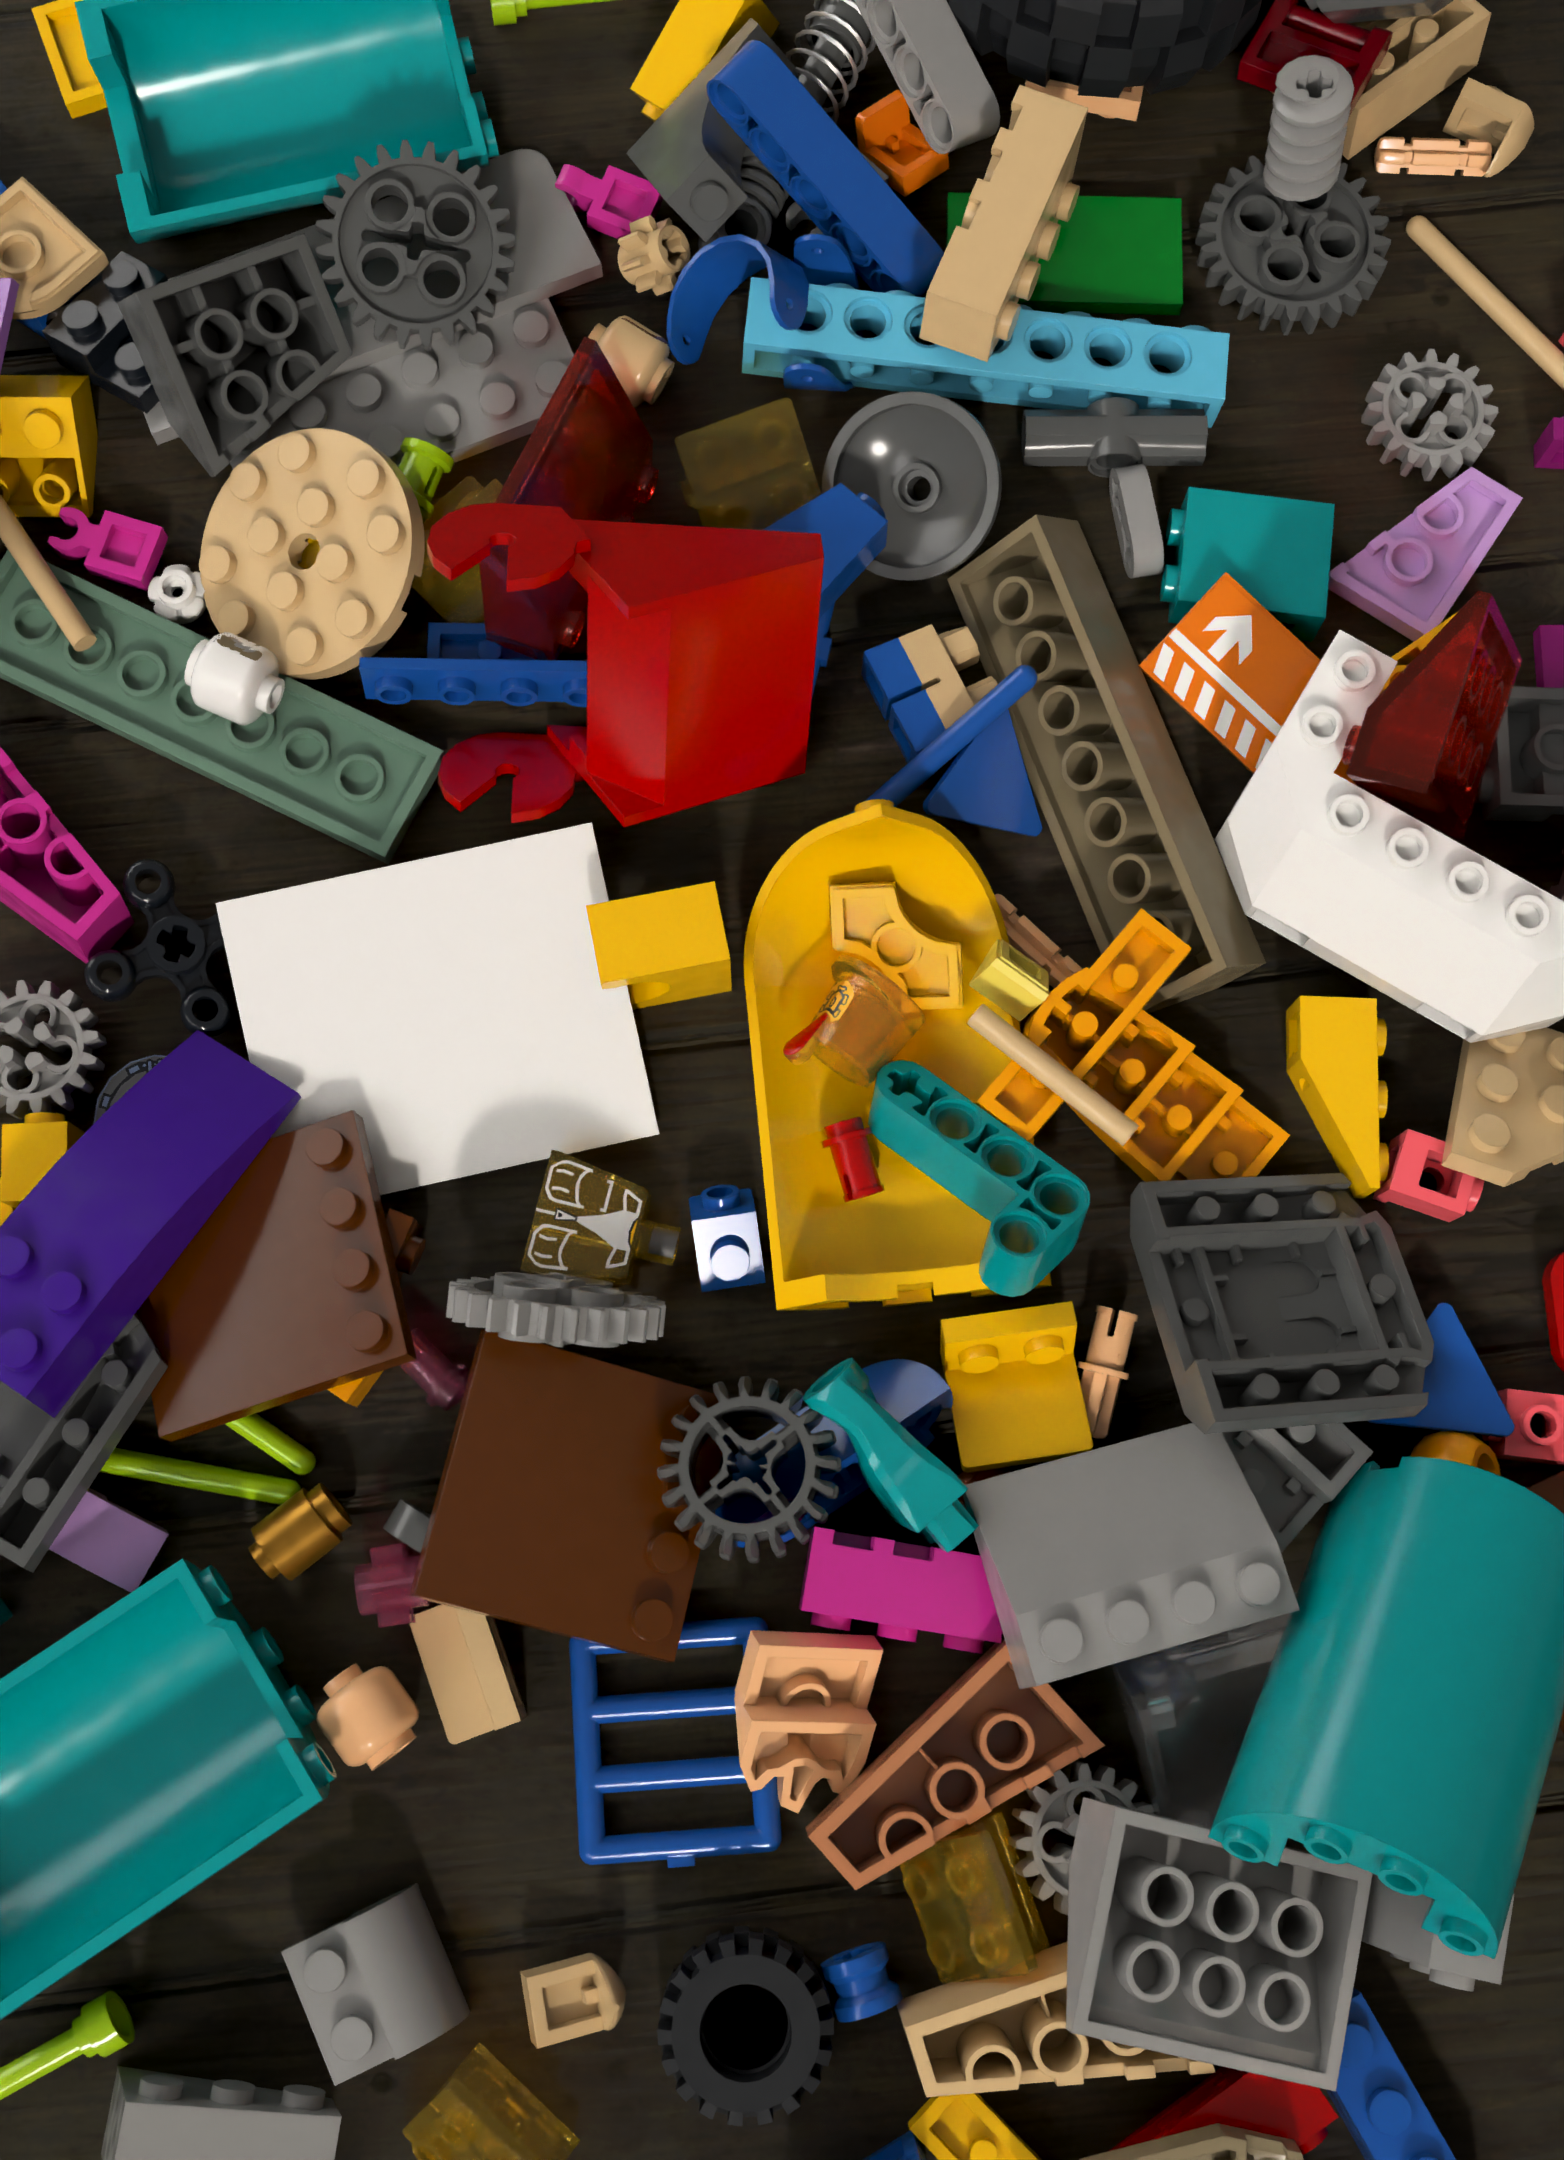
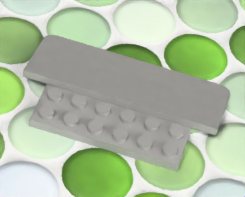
M518 149L489 159V167L481 168V175L476 185L478 190L491 185H496L498 188V196L489 206L490 209L508 208L510 212V219L504 225L497 228V230L515 235V246L499 251V254L515 261L514 272L496 273V277L507 285L508 293L506 297L490 293L487 296L495 308L493 318L475 311L472 315L476 322L477 333L472 335L461 324L454 326L455 345L450 346L445 341L441 332H437L432 335L430 351H425L419 334H411L405 349H400L396 330L390 328L385 337L379 342L374 338L375 320L372 318L359 327L353 325L352 317L357 307L356 303L338 308L334 301L337 293L344 287L343 283L335 285L325 284L353 355L301 401L296 402L273 422L271 427L256 441L251 442L230 461L232 469L246 459L253 451L274 438L292 431L309 428L334 429L355 436L383 452L397 466H399L403 457L400 445L405 437L421 439L439 447L453 458L454 463L595 409L593 396L548 297L603 277L602 264L565 192L555 188L557 176L548 159L538 151ZM393 195L377 201L373 212L379 220L386 223H395L406 215L408 207L401 198ZM446 208L440 211L434 220L436 228L448 236L461 234L469 223L466 215L455 208ZM315 224L172 277L168 281L305 233L319 271L322 274L328 268L334 266L335 262L319 259L316 254V247L330 243L332 239L319 233ZM370 231L362 234V239L366 242H393L406 246L408 258L412 260H419L422 250L436 251L462 262H467L471 258L470 254L466 251L430 249L426 247L425 237L422 234H414L412 242L407 244L387 239ZM377 257L366 265L364 276L374 285L386 286L396 279L399 269L392 260L385 257ZM436 270L427 277L424 285L432 296L448 298L454 295L460 283L452 272ZM160 401L148 413L143 412L157 446L179 438V435L169 424Z

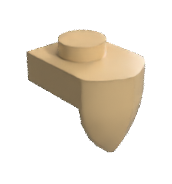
M1468 77L1442 131L1465 142L1466 139L1488 140L1491 142L1494 157L1484 176L1488 178L1507 167L1525 148L1534 130V118L1530 107L1525 102L1505 94L1495 86L1485 85Z
M586 1953L520 1971L530 2039L537 2049L598 2031L612 2030L622 2016L626 1999L625 1986L614 1969L594 1953Z

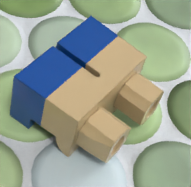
M930 624L864 651L861 675L884 720H889L888 727L907 763L998 685L996 679L989 676L972 685L964 686L958 672L977 664L980 657L978 646L967 626L938 635L933 625Z

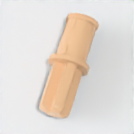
M1097 1305L1095 1311L1097 1314L1085 1362L1078 1361L1077 1368L1083 1369L1080 1385L1091 1435L1093 1438L1105 1439L1109 1433L1121 1379L1128 1380L1129 1374L1123 1372L1138 1315L1119 1310L1114 1335L1110 1336L1115 1310Z

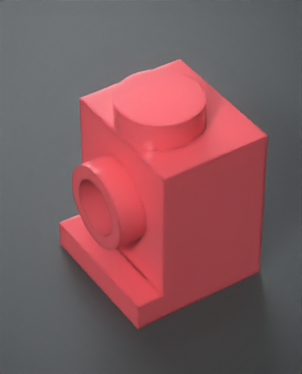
M1407 1129L1390 1141L1388 1147V1175L1385 1181H1380V1189L1375 1191L1373 1199L1383 1203L1389 1201L1446 1222H1451L1464 1216L1466 1211L1472 1212L1480 1199L1484 1180L1441 1166L1445 1141ZM1422 1172H1428L1434 1176L1437 1182L1435 1191L1420 1186L1419 1181Z
M1516 1389L1497 1391L1515 1427L1512 1434L1508 1437L1482 1435L1484 1441H1489V1447L1495 1453L1496 1458L1564 1466V1395ZM1535 1413L1542 1415L1541 1438L1536 1436L1530 1427L1531 1418Z

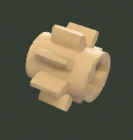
M649 215L629 223L631 234L618 238L620 247L617 258L622 275L629 283L636 286L638 293L652 289L656 296L672 291L677 282L676 277L680 275L682 269L690 261V246L685 234L678 227L672 225L670 218L656 223L653 216Z

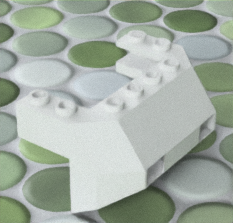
M1339 630L1215 838L1244 914L1470 1043L1549 1027L1564 1018V895L1560 900L1334 773L1398 663L1393 658Z

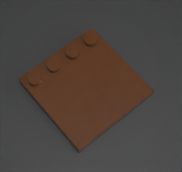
M354 1110L269 1139L137 1310L138 1316L169 1366L151 1393L160 1438L172 1442L417 1359L364 1121Z
M481 1330L409 1596L663 1662H675L700 1554V1548L695 1545L694 1540L702 1523L699 1522L691 1529L681 1532L674 1524V1521L688 1505L684 1504L675 1508H667L663 1504L662 1495L668 1490L680 1486L679 1482L661 1481L657 1476V1469L665 1464H678L679 1459L663 1453L660 1445L663 1439L683 1442L685 1435L677 1431L672 1425L671 1420L674 1415L678 1414L684 1416L692 1423L695 1422L699 1415L694 1411L689 1402L692 1396L695 1394L703 1398L707 1407L710 1408L719 1403L715 1394L546 1344L507 1340L498 1337V1332ZM711 1436L706 1440L697 1459L695 1477L699 1496L711 1487L709 1481L718 1474L723 1453Z

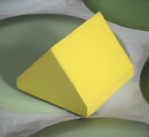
M997 939L970 981L969 986L1018 1021H1021L1049 996L1048 971L1003 939L1001 941Z

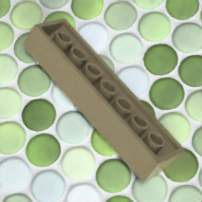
M1034 515L949 577L947 581L964 622L978 646L979 658L987 677L992 676L999 684L1021 665H1029L1037 672L1038 678L1035 686L1009 708V713L1027 775L1101 955L1141 908L1192 948L1188 956L1142 1009L1149 1014L1215 990L1260 967L1266 961L1247 916L1244 914L1227 869L1143 672L1138 667L1139 663L1079 522L1077 520Z

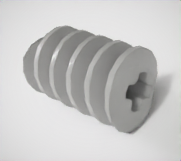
M1309 55L1298 57L1286 63L1278 72L1275 82L1277 88L1273 97L1272 104L1274 108L1270 118L1271 127L1267 139L1266 163L1262 178L1265 187L1274 196L1286 201L1302 202L1318 198L1328 192L1337 181L1354 93L1352 77L1343 65L1328 57Z

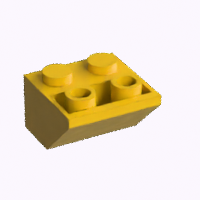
M0 375V494L16 517H60L59 512L63 507L76 508L82 511L86 517H90L93 514L98 432L89 376Z

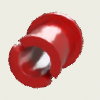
M861 1117L851 1118L824 1127L827 1140L821 1143L823 1148L830 1147L844 1193V1202H850L885 1191L883 1184L881 1185L867 1138L868 1135L873 1134L871 1127L864 1128Z

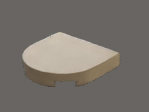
M23 176L0 195V278L12 277L19 284L12 319L38 318L55 311L110 264L105 253Z

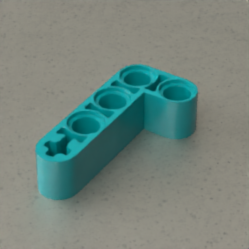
M900 1060L890 1062L880 1069L877 1073L868 1117V1125L871 1127L873 1135L991 1222L979 1264V1274L982 1282L999 1295L1009 1297L1025 1295L1036 1287L1075 1247L1090 1205V1193L1086 1184L1079 1177L926 1068L914 1062Z

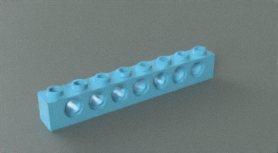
M751 277L743 342L742 373L783 378L784 369L787 366L798 363H811L827 368L839 381L851 382L855 387L897 392H926L941 397L1051 410L1087 409L1090 404L1097 400L1122 397L1135 401L1139 405V409H1204L1208 420V428H1212L1225 401L1230 333L1213 332L1204 326L1189 325L1179 328L1154 325L1140 318H1130L1123 321L1095 318L1081 311H1070L1064 314L1035 311L1026 305L1020 304V314L1010 340L999 339L994 348L995 351L992 352L988 362L937 344L923 345L915 340V338L920 336L925 297H917L903 290H892L886 293L858 290L844 283H832L826 286L809 284L808 307L803 323L812 324L818 329L813 331H803L799 328L785 330L776 321L771 310L769 278ZM867 330L877 336L874 338H863L855 332ZM1044 351L1051 354L1054 359H1043L1033 352ZM1092 358L1106 359L1113 366H1102ZM1152 365H1162L1172 373L1159 372Z

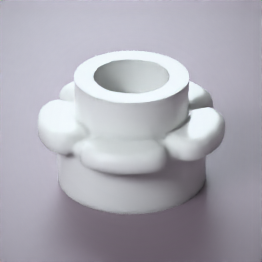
M174 564L167 566L163 570V574L155 576L149 584L148 598L155 604L153 608L155 613L174 623H191L197 620L206 609L203 595L205 590L201 583L200 572H191L190 568L186 565ZM175 589H183V594L181 596H173V591Z

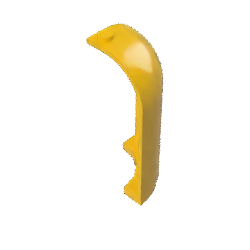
M873 799L861 802L855 806L854 813L822 824L792 844L766 877L756 897L747 926L743 961L776 1310H835L849 1308V1302L882 1301L883 1307L933 1302L931 1289L934 1290V1296L971 1292L972 1297L997 1294L982 1282L979 1274V1264L991 1225L989 1220L886 1146L873 1134L868 1135L867 1138L881 1185L883 1184L885 1191L845 1203L843 1199L844 1193L830 1147L823 1148L821 1143L827 1140L824 1130L826 1126L851 1118L861 1117L864 1128L869 1127L868 1117L877 1073L884 1065L893 1061H910L926 1068L976 1104L981 1095L1012 1060L967 1025L971 1016L982 1004H985L1021 1033L1020 1022L969 986L970 981L996 940L999 939L1001 941L1003 939L1009 944L1001 910L983 871L962 842L944 826L923 815L896 808L892 801L886 799ZM895 881L899 902L906 915L917 927L936 938L961 942L963 1008L899 1010L893 986L878 966L858 954L833 950L829 886L837 883ZM843 980L848 981L850 986H854V997L839 1020L830 1022L831 1019L828 1015L800 1051L792 1055L784 1054L785 1044L818 1018L817 1012L833 986ZM1034 1138L1030 1142L1032 1145H1034ZM1050 1273L1033 1289L1052 1286Z

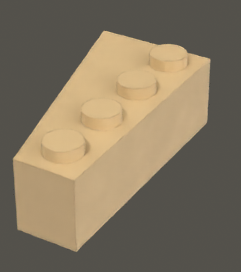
M1019 85L1011 104L1012 114L1009 129L1000 127L991 148L992 157L984 180L977 179L969 196L961 227L956 226L927 290L919 336L920 339L988 362L999 339L1010 340L1021 309V305L1017 303L1020 298L1027 301L1030 300L1041 270V264L1038 261L1039 259L1050 260L1061 225L1057 223L1059 220L1065 222L1070 220L1080 191V186L1073 184L1072 178L1088 107L1023 85Z
M1068 1942L903 1998L897 2004L926 2097L1018 2090L1019 2084L1055 2082L1056 2086L1084 2084V2079L1125 2076L1127 2080L1156 2078V2073L1187 2070L1190 2075L1216 2072L1213 2064L1067 2031Z

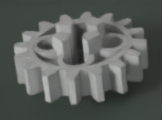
M1428 349L1424 358L1419 363L1410 352L1404 353L1397 367L1390 363L1384 366L1379 378L1373 382L1366 395L1365 401L1369 404L1361 417V423L1373 426L1366 439L1367 444H1383L1386 448L1379 460L1383 465L1396 458L1402 462L1400 467L1401 476L1406 477L1413 467L1421 468L1424 481H1431L1440 467L1448 478L1455 477L1462 464L1471 467L1476 462L1495 433V429L1490 425L1499 413L1498 407L1485 404L1494 390L1492 385L1477 386L1474 383V379L1480 370L1476 365L1463 372L1457 368L1459 363L1458 354L1453 353L1446 363L1438 362L1435 349ZM1401 391L1409 392L1411 394L1410 397L1406 398ZM1441 393L1452 394L1442 412L1438 410L1430 415L1417 438L1406 436L1417 418L1423 419L1429 415ZM1452 432L1458 439H1452L1448 437V434Z
M19 980L16 985V996L10 998L0 990V1037L10 1035L29 1048H37L42 1042L58 1054H65L71 1050L70 1048L73 1051L69 1062L64 1065H57L38 1052H29L25 1058L9 1046L2 1045L0 1047V1108L6 1105V1113L17 1119L22 1120L29 1106L33 1113L51 1112V1104L54 1102L71 1111L75 1107L70 1094L76 1088L89 1094L94 1090L91 1083L85 1079L88 1070H104L105 1064L92 1055V1050L106 1045V1038L98 1031L89 1030L99 1021V1018L88 1007L80 1009L83 1000L70 989L60 996V989L51 981L44 980L36 994L34 988L25 980ZM49 1011L50 1019L48 1023L42 1021L34 1027L36 1016L41 1012ZM33 1074L31 1084L25 1089L18 1090L17 1080L19 1076L25 1078Z
M1081 1761L1072 1762L1070 1778H1067L1061 1770L1053 1773L1054 1776L1047 1779L1050 1786L1046 1790L1038 1786L1030 1790L1026 1789L1028 1796L1034 1802L1030 1810L1013 1808L1012 1815L1017 1820L1025 1823L1024 1833L1008 1837L1009 1845L1026 1851L1027 1857L1015 1865L1014 1868L1017 1874L1023 1877L1038 1876L1030 1892L1042 1901L1055 1893L1054 1909L1065 1915H1068L1069 1865L1073 1847L1064 1843H1056L1050 1850L1051 1852L1046 1853L1042 1846V1838L1049 1829L1053 1828L1073 1837L1076 1835L1079 1815L1076 1814L1073 1807L1075 1797L1080 1792L1087 1791L1091 1799L1148 1813L1154 1812L1151 1804L1131 1802L1138 1789V1785L1134 1781L1123 1779L1113 1787L1115 1769L1099 1765L1091 1778L1088 1763Z

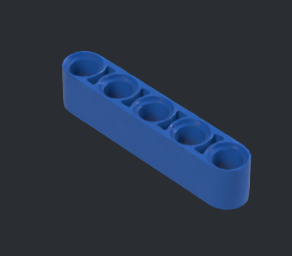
M748 41L708 81L706 86L707 95L714 108L824 235L837 239L844 246L855 271L873 291L886 293L892 290H903L912 293L914 296L922 297L927 292L944 255L943 250L778 55L761 41Z

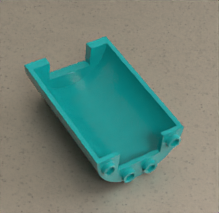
M83 0L75 2L87 57L104 91L123 171L122 174L116 175L129 233L137 244L322 204L324 195L342 199L344 193L337 184L336 175L341 173L355 181L359 177L354 160L356 156H360L371 167L378 165L377 145L380 144L388 151L391 159L400 158L402 140H408L413 156L421 158L428 141L434 142L436 161L444 163L453 150L459 152L458 171L460 173L466 172L476 164L480 168L489 167L488 158L499 156L491 118L488 119L482 91L470 92L467 75L477 73L469 37L457 38L449 0Z
M1402 1457L1399 1467L1380 1469L1377 1463L1371 1461L1363 1464L1338 1495L1329 1503L1295 1596L1300 1610L1289 1613L1208 1837L1221 1842L1227 1852L1241 1860L1252 1863L1265 1861L1277 1867L1287 1839L1290 1838L1304 1844L1309 1853L1325 1862L1332 1864L1349 1863L1378 1875L1379 1880L1385 1886L1398 1893L1410 1896L1421 1894L1432 1898V1901L1425 1913L1421 1926L1422 1929L1438 1935L1444 1945L1458 1953L1469 1956H1480L1483 1954L1495 1959L1564 1710V1514L1527 1488L1474 1466L1437 1458Z
M182 1558L0 1679V2020L326 1799L330 1791V1782L337 1778L330 1759L317 1743L309 1725L317 1719V1712L311 1700L299 1685L295 1684L290 1688L277 1666L284 1661L277 1642L264 1627L255 1632L239 1610L231 1602L233 1596L227 1583L212 1565L200 1570L196 1565Z

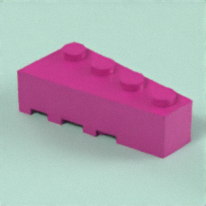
M0 747V901L87 964L89 959L99 951L111 949L132 926L134 920L120 892L75 837L67 831L52 812L50 806L31 787L15 767L13 761Z

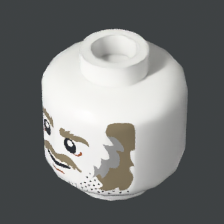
M229 632L218 634L210 641L207 639L201 640L190 654L185 669L184 680L186 685L191 687L190 692L194 703L211 713L239 725L245 726L255 722L264 712L267 714L273 713L278 707L285 689V681L278 677L279 664L276 655L267 648Z

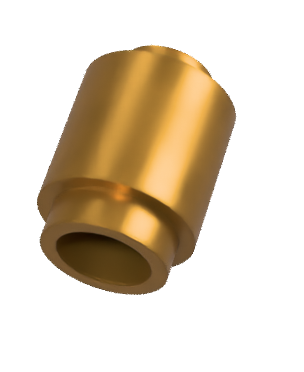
M319 1483L309 1492L302 1488L253 1526L251 1532L256 1542L248 1547L259 1567L270 1578L274 1579L281 1573L288 1580L292 1581L343 1541L341 1533L353 1525L336 1497L325 1485Z

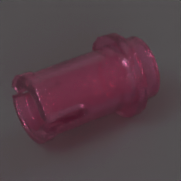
M418 1327L411 1330V1336L417 1359L399 1366L428 1394L426 1402L431 1407L439 1405L444 1411H447L463 1398L468 1380L466 1376L468 1369L463 1364L455 1366L424 1336V1333Z

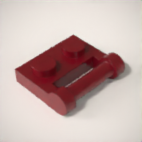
M1275 0L1240 60L1237 79L1275 93L1277 88L1275 82L1278 72L1286 63L1298 57L1309 55L1328 57L1343 65L1352 77L1354 93L1351 101V115L1374 71L1379 68L1383 61L1393 32L1378 26H1374L1372 31L1350 23H1333L1324 14L1298 5L1299 0Z

